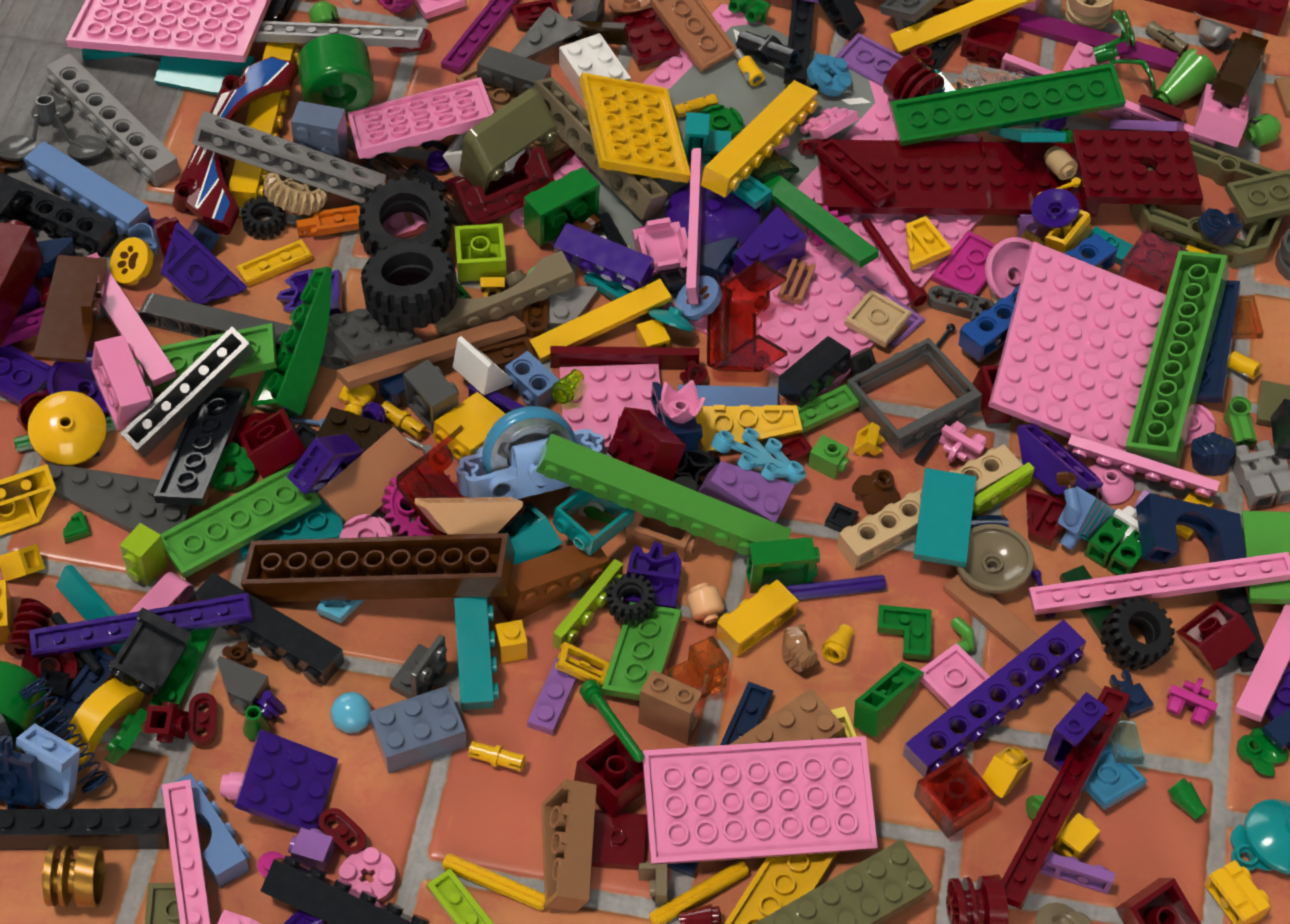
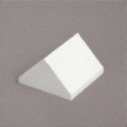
M462 336L457 339L453 368L480 393L486 395L509 386L514 382L510 376Z

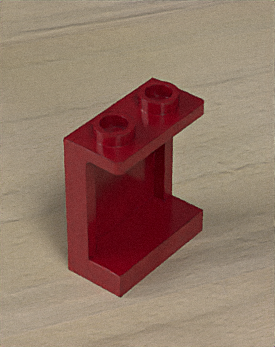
M1005 13L972 26L967 38L963 40L960 56L1001 68L1002 59L1006 53L1009 54L1017 36L1021 17Z

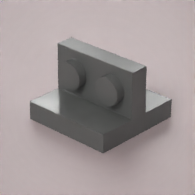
M887 0L879 7L881 14L895 17L897 31L931 18L933 16L932 8L942 0Z

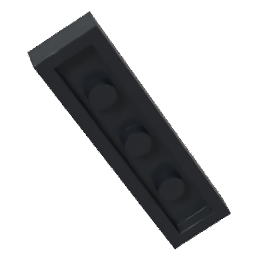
M1245 587L1216 590L1219 602L1239 613L1256 638L1247 650L1236 655L1241 672L1253 671L1263 652L1264 645Z

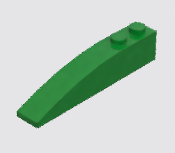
M328 266L314 269L300 296L303 302L293 310L289 318L292 320L289 330L286 333L282 332L278 339L282 344L277 351V368L263 372L251 404L252 407L272 413L284 408L289 417L301 416L305 411L309 393L316 383L315 377L323 354L329 323L332 269Z

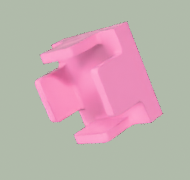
M670 217L647 221L644 228L632 230L636 251L654 259L655 270L652 276L659 275V272L679 267L687 270L688 238L685 227H680V222L671 223Z

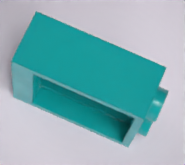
M580 489L555 508L552 524L560 533L570 538L578 549L591 556L632 523L636 511L620 507L617 503L604 498H597L593 494ZM592 500H595L616 518L595 536L589 534L571 518L572 515Z

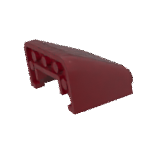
M529 145L516 161L513 172L489 183L488 195L486 196L481 186H471L464 177L455 176L443 181L447 193L466 218L473 224L481 225L524 207L525 196L555 180L542 147Z

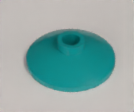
M670 306L669 310L655 309L649 311L650 316L661 322L682 330L695 331L692 323L682 316L684 311L679 308Z

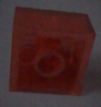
M963 754L958 755L918 780L914 793L916 800L947 838L992 811L997 796Z

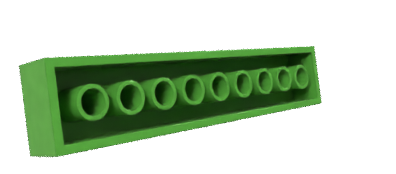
M1178 251L1126 441V452L1179 468L1229 276L1227 255Z

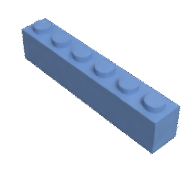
M45 141L24 157L27 167L26 172L32 179H38L43 182L48 189L57 191L67 201H73L82 208L115 221L118 233L121 235L125 234L129 237V228L137 223L148 224L151 219L149 208L146 204Z

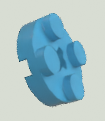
M817 54L807 68L809 81L812 85L816 83L821 87L819 91L825 95L840 96L851 85V74L847 69V62L843 58Z

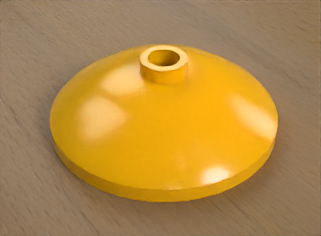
M61 391L47 396L36 405L28 421V436L34 450L46 461L58 465L73 466L91 459L101 449L107 434L106 418L100 406L89 396L75 391ZM63 420L71 421L68 426L61 425Z

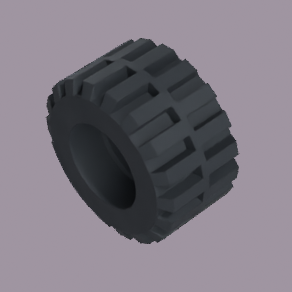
M1133 597L1130 600L1126 599L1103 619L1101 623L1103 626L1100 628L1099 633L1103 635L1100 639L1101 645L1106 646L1104 651L1106 655L1110 653L1112 656L1111 660L1114 663L1120 662V667L1125 669L1130 666V670L1136 671L1139 668L1143 670L1152 666L1170 651V646L1174 643L1172 636L1175 634V628L1170 627L1173 623L1172 619L1166 617L1165 614L1168 612L1164 608L1162 610L1158 608L1159 604L1157 602L1149 603V599L1144 597L1141 600L1139 597ZM1129 624L1136 626L1142 631L1146 644L1137 641L1132 636Z

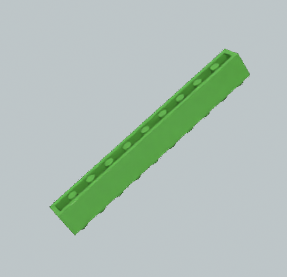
M551 433L543 445L536 472L543 474L547 478L566 483L572 488L589 492L597 498H604L617 503L620 507L637 511L645 517L665 522L668 526L685 530L693 536L713 541L716 545L733 549L739 554L748 555L749 543L790 539V528Z

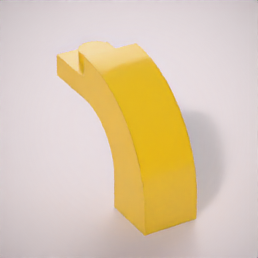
M116 678L111 679L95 690L77 710L69 725H77L72 735H83L78 744H89L85 753L95 752L106 730L118 718L127 715L129 712L134 714L138 710L145 694L135 688V683L128 679L126 682ZM69 727L67 729L72 731L74 727ZM80 736L66 740V742L73 745ZM86 745L78 747L80 753L85 749ZM92 755L80 758L79 764L83 766Z

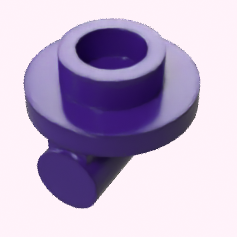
M269 690L265 691L262 694V698L256 701L263 715L268 720L272 717L278 719L280 717L279 714L285 710V705Z

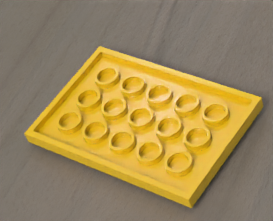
M582 72L579 82L599 168L688 183L691 173L668 88Z

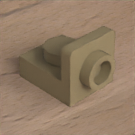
M650 861L640 863L638 880L650 881V897H655V907L666 904L667 863L651 864Z

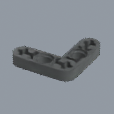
M933 286L928 291L929 299L927 304L931 308L970 319L969 323L975 320L983 309L989 310L995 305L990 299L944 286ZM964 301L968 306L962 308L957 306L955 302ZM961 349L965 357L975 359L964 349Z

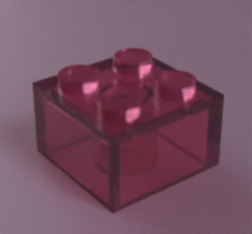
M1145 229L1123 259L1118 276L1164 294L1169 288L1178 251L1188 250Z

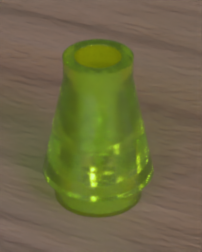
M573 369L569 374L555 382L551 391L553 398L561 404L573 401L581 382L584 380L583 373L578 369Z

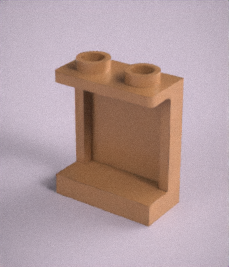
M652 670L640 690L638 723L688 745L699 725V718L694 716V712L701 697V691Z

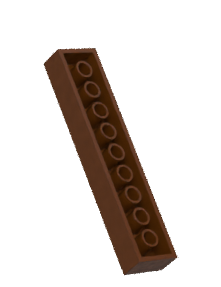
M508 533L251 541L241 586L244 591L263 602L508 596L515 551Z

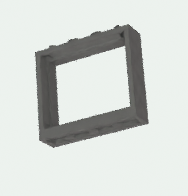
M930 338L918 344L915 343L912 347L902 352L895 353L891 358L881 363H876L866 371L855 374L854 377L847 380V387L859 401L858 409L870 422L880 426L879 433L898 454L940 433L945 424L951 426L954 422H960L981 411L982 394ZM927 361L959 398L897 430L865 393Z

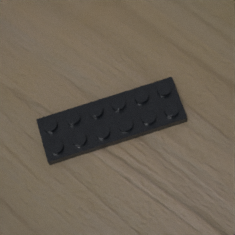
M218 387L187 417L153 495L156 503L206 505L251 396L248 388Z

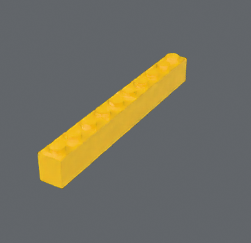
M267 42L262 60L275 57L291 61L295 64L300 52L299 47H303L304 44ZM292 89L275 92L253 101L250 104L245 125L279 137L278 130H282L283 127L282 113L287 111L286 98L291 95ZM236 159L228 189L238 207H244L246 201L250 203L251 198L258 200L257 196L260 195L264 199L263 184L269 171Z

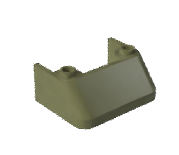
M535 88L528 89L478 123L464 137L459 172L472 186H481L485 196L488 195L489 183L492 180L500 179L504 174L505 162L538 140L550 151L554 149L558 127L542 95Z

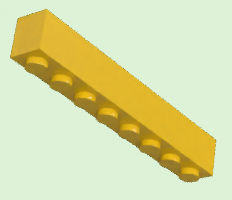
M794 80L704 167L701 186L723 197H726L732 190L736 191L740 182L743 179L747 180L752 170L759 168L763 159L770 157L773 150L777 146H781L784 139L788 135H792L795 128L799 124L802 125L809 114L814 113L818 105L816 101L818 91Z

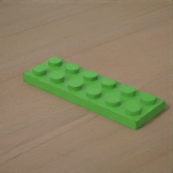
M273 323L237 330L250 343L255 353L229 378L277 368L276 337ZM224 333L159 346L175 369L177 377L154 387L144 373L143 381L145 386L151 388L152 394L164 392Z
M294 463L160 534L166 555L183 579L321 505L320 497L316 493L303 494L287 478V475L295 466Z

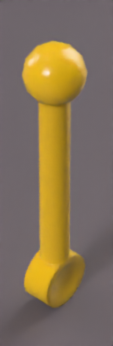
M1075 177L1070 183L1055 189L1065 190L1072 186L1079 187L1081 179Z

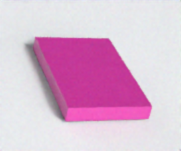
M968 230L953 248L951 254L944 259L932 274L931 280L941 286L977 296L987 284L985 264L987 256L995 244Z

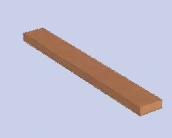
M512 315L337 370V378L348 389H352L409 371L427 359L434 363L455 356L457 339L460 336L478 349L526 333V325L516 316Z
M959 574L944 585L943 591L1018 655L1040 638L1039 635L989 593L970 586ZM1051 652L1055 656H1061L1058 652ZM1071 663L1065 667V671L1056 680L1051 678L1049 680L1075 703L1086 692L1098 699L1103 690ZM1033 667V668H1035L1037 671H1042V670H1041L1040 668H1038V667Z

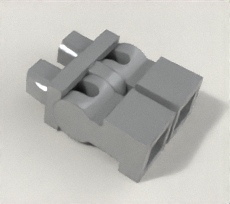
M1260 441L1255 446L1256 452L1250 453L1246 445L1236 446V453L1233 456L1235 464L1232 470L1248 498L1246 503L1249 510L1271 507L1272 503L1274 506L1290 503L1289 465L1286 458L1275 456L1274 447L1270 441Z

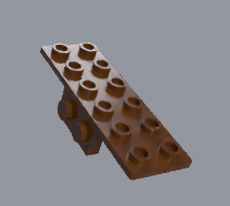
M58 255L34 351L35 360L72 363L86 362L95 317L100 312L99 299L103 298L104 294L103 281L107 268L106 258Z

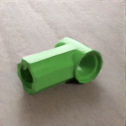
M1235 396L1230 400L1223 415V420L1230 428L1235 446L1246 445L1249 448L1256 445L1257 438L1250 416L1252 405L1243 396Z

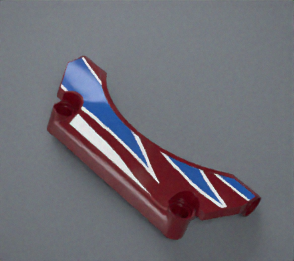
M270 57L246 67L242 73V78L235 75L224 77L210 113L232 121L243 108L253 101L275 92L291 90L298 75V66L291 61ZM195 145L180 181L175 186L172 201L173 207L179 212L191 211L202 221L210 223V227L215 233L229 235L239 215V208L224 181L220 166V153Z

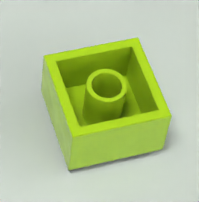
M503 223L454 226L458 282L480 281V277L507 276Z

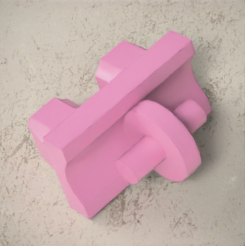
M956 421L951 426L945 424L941 430L942 435L938 444L943 446V450L949 453L947 461L954 463L958 458L965 462L971 459L976 460L982 456L987 441L986 437L978 433L970 439L965 436L967 430L965 425Z

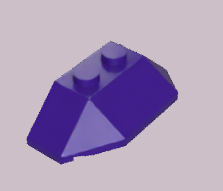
M1034 424L1018 426L1017 432L1022 464L1025 465L1029 462L1035 468L1033 477L1047 485V489L1051 493L1056 495L1064 494L1066 486H1059L1056 481L1057 473L1062 471L1072 472L1076 475L1077 480L1076 484L1073 485L1074 488L1078 486L1084 491L1102 488L1104 483L1092 470L1072 455L1058 441L1044 433L1040 427Z

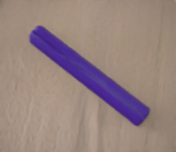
M874 575L785 587L798 600L880 591L886 588V580L884 575Z

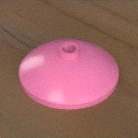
M1011 237L1000 241L990 250L986 259L985 275L992 293L998 299L1007 297L1017 286H1020L1029 248L1033 242L1020 237Z

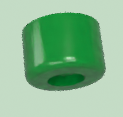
M346 34L323 35L308 42L299 52L297 66L304 102L345 109V116H348L347 112L362 109L369 104L375 92V83L369 51L359 39Z
M0 660V713L5 719L16 745V738L33 724L38 725L40 717L38 719L34 718L43 711L45 702L31 710L28 708L45 696L47 691H41L26 700H22L23 697H20L19 692L39 678L23 667Z

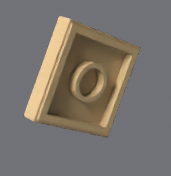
M870 289L846 317L844 325L886 348L911 318L912 312Z

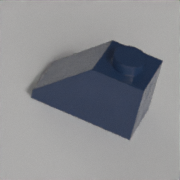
M72 237L37 242L44 261L34 281L41 280L44 277L53 278L58 255L76 256Z

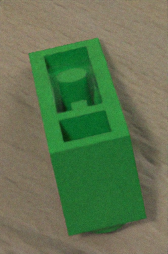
M901 661L855 700L854 727L874 737L881 734L892 724L923 678L924 672Z

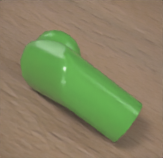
M956 617L952 620L951 627L961 635L962 641H959L957 644L966 653L971 654L975 649L974 630L962 618Z

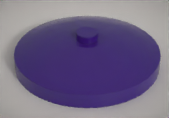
M690 183L684 185L672 195L666 208V218L670 217L671 223L680 222V227H685L687 238L689 230ZM703 187L701 246L731 237H738L739 246L741 247L760 226V207L754 209L732 192L723 197Z

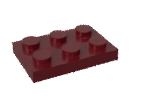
M653 7L614 19L615 23H626L629 37L626 47L638 67L680 54L678 43Z

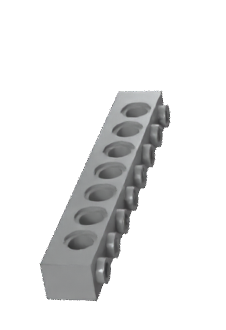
M70 53L46 66L49 85L53 89H58L66 102L70 101L79 115L83 114L90 126L96 127L104 140H109L119 154H123L133 168L136 167L140 170L146 181H151L156 187H159L180 174L177 158Z
M206 111L203 112L197 124L192 144L360 203L365 202V196L369 192L374 193L375 186L378 184L383 185L386 178L385 174Z

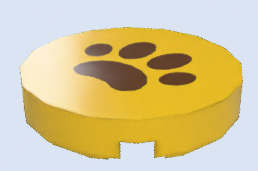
M136 237L127 238L120 242L110 258V271L113 278L127 286L140 283L139 280L149 274L153 265V252L149 248L150 245Z

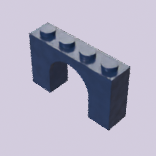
M1150 493L1136 506L1143 560L1166 564L1179 552L1176 525L1187 526L1201 536L1207 546L1210 563L1247 558L1240 513Z

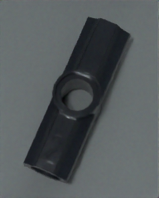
M741 31L738 35L737 49L754 55L764 65L773 62L789 69H795L799 64V58L801 57L799 50L783 45L773 35H767L764 38L748 31Z

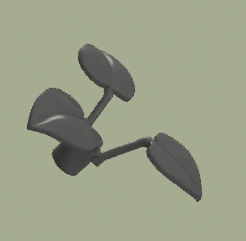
M50 90L46 95L38 96L35 99L36 105L31 111L32 118L35 119L32 137L29 139L23 135H14L4 139L0 143V157L6 160H24V157L37 147L34 142L36 141L39 121L48 124L57 120L65 138L70 144L67 148V153L74 159L87 160L104 153L108 149V145L101 139L90 135H82L77 137L75 141L72 140L61 120L70 114L71 107L69 103Z

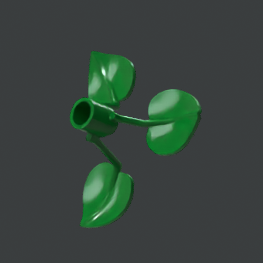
M1117 9L1112 18L1120 25L1122 29L1121 36L1111 42L1093 47L1097 64L1108 61L1114 64H1140L1149 77L1152 86V98L1155 99L1156 82L1148 63L1145 60L1115 59L1116 56H1119L1116 45L1126 41L1127 46H1130L1129 39L1131 38L1133 47L1136 46L1135 34L1127 12Z

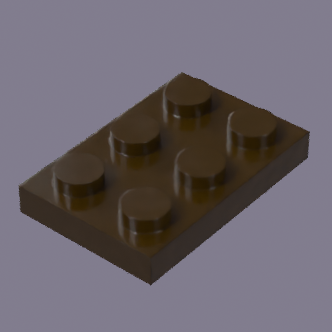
M331 407L316 437L347 434L365 452L395 426ZM395 427L402 434V429Z

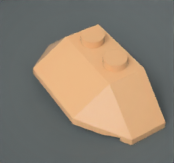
M513 497L415 498L416 506L436 529L447 535L496 534L523 507V501Z

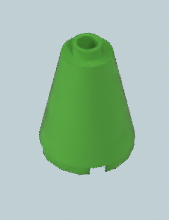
M1188 49L1182 54L1157 89L1156 99L1176 106L1202 93L1206 84L1212 85L1218 74L1214 64L1206 55L1202 54L1199 56L1195 52L1198 50Z

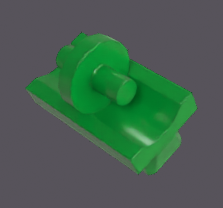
M730 0L728 10L733 13L740 11L746 14V20L752 24L757 21L765 24L771 4L764 0Z

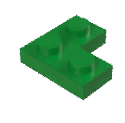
M879 605L877 633L903 635L902 658L929 661L932 610Z
M139 708L134 714L130 712L127 714L120 725L122 728L112 737L105 748L109 750L105 757L106 761L114 765L128 752L143 729L141 726L146 720L147 711Z

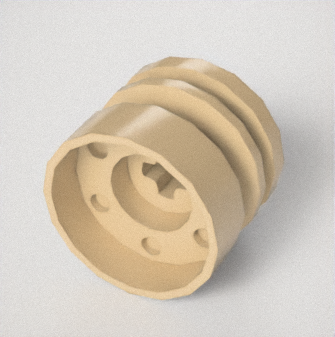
M1067 0L1064 9L1065 19L1070 23L1101 30L1109 22L1114 0Z

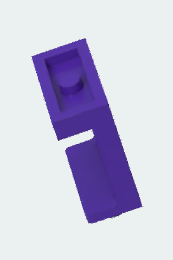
M1086 692L1054 728L1043 760L1060 771L1072 746L1079 745L1107 713L1108 707Z

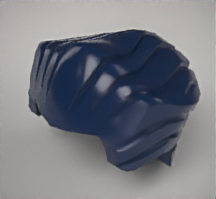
M1208 208L1198 220V225L1202 232L1217 246L1232 243L1240 229L1244 226V223H1238L1235 213L1225 215L1220 210Z
M1210 432L1192 440V466L1198 473L1209 476L1227 473L1232 458L1236 453V446L1231 439L1218 435L1215 432Z

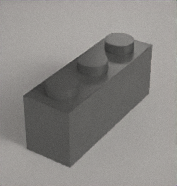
M488 46L477 63V78L481 77L485 83L522 94L528 89L533 88L535 81L550 78L551 66Z

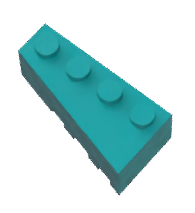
M487 597L454 598L461 710L494 708V699H499L498 683L492 682V673H497L496 656L491 657L490 647H495L494 630L489 631L488 621H493V605H487Z

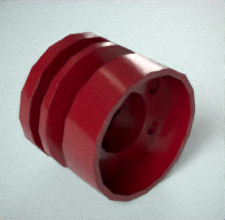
M909 54L899 59L889 70L884 79L883 91L896 101L942 93L945 82L941 75L930 67L927 68V64L914 54Z
M999 874L979 876L976 889L970 877H964L962 883L959 878L949 879L947 884L946 910L950 924H1009L1007 895L1001 876Z

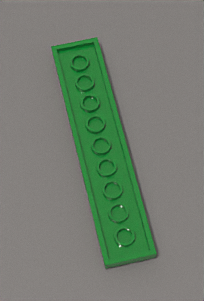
M1114 63L896 100L891 101L889 107L900 146L1120 108L1125 106L1126 100Z

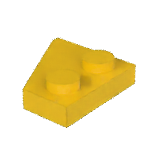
M927 216L906 224V242L910 269L912 271L951 254L952 247Z

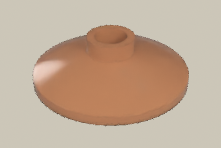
M610 0L608 4L611 10L629 15L649 7L650 0Z

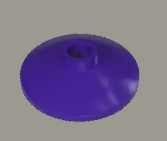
M1064 189L1045 190L1035 197L1031 205V213L1035 221L1048 228H1061L1069 225L1077 218L1080 209L1076 196Z

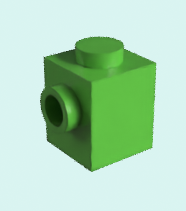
M822 434L810 451L808 467L835 480L840 472L844 473L849 465L850 459L847 458L849 447Z

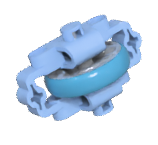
M526 406L512 410L494 423L486 435L483 446L477 449L474 455L465 456L459 460V466L456 468L459 493L469 498L513 497L519 499L570 487L566 483L547 478L543 474L536 472L543 445L552 433L606 455L604 436L594 433L590 429L573 431L571 425L562 415L546 407Z

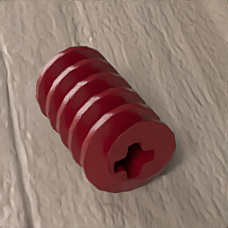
M23 598L21 600V605L17 610L18 614L14 619L11 633L7 638L8 642L4 647L5 651L15 658L23 659L26 652L31 648L29 630L48 627L50 625L48 618H51L53 615V611L49 607L32 598Z

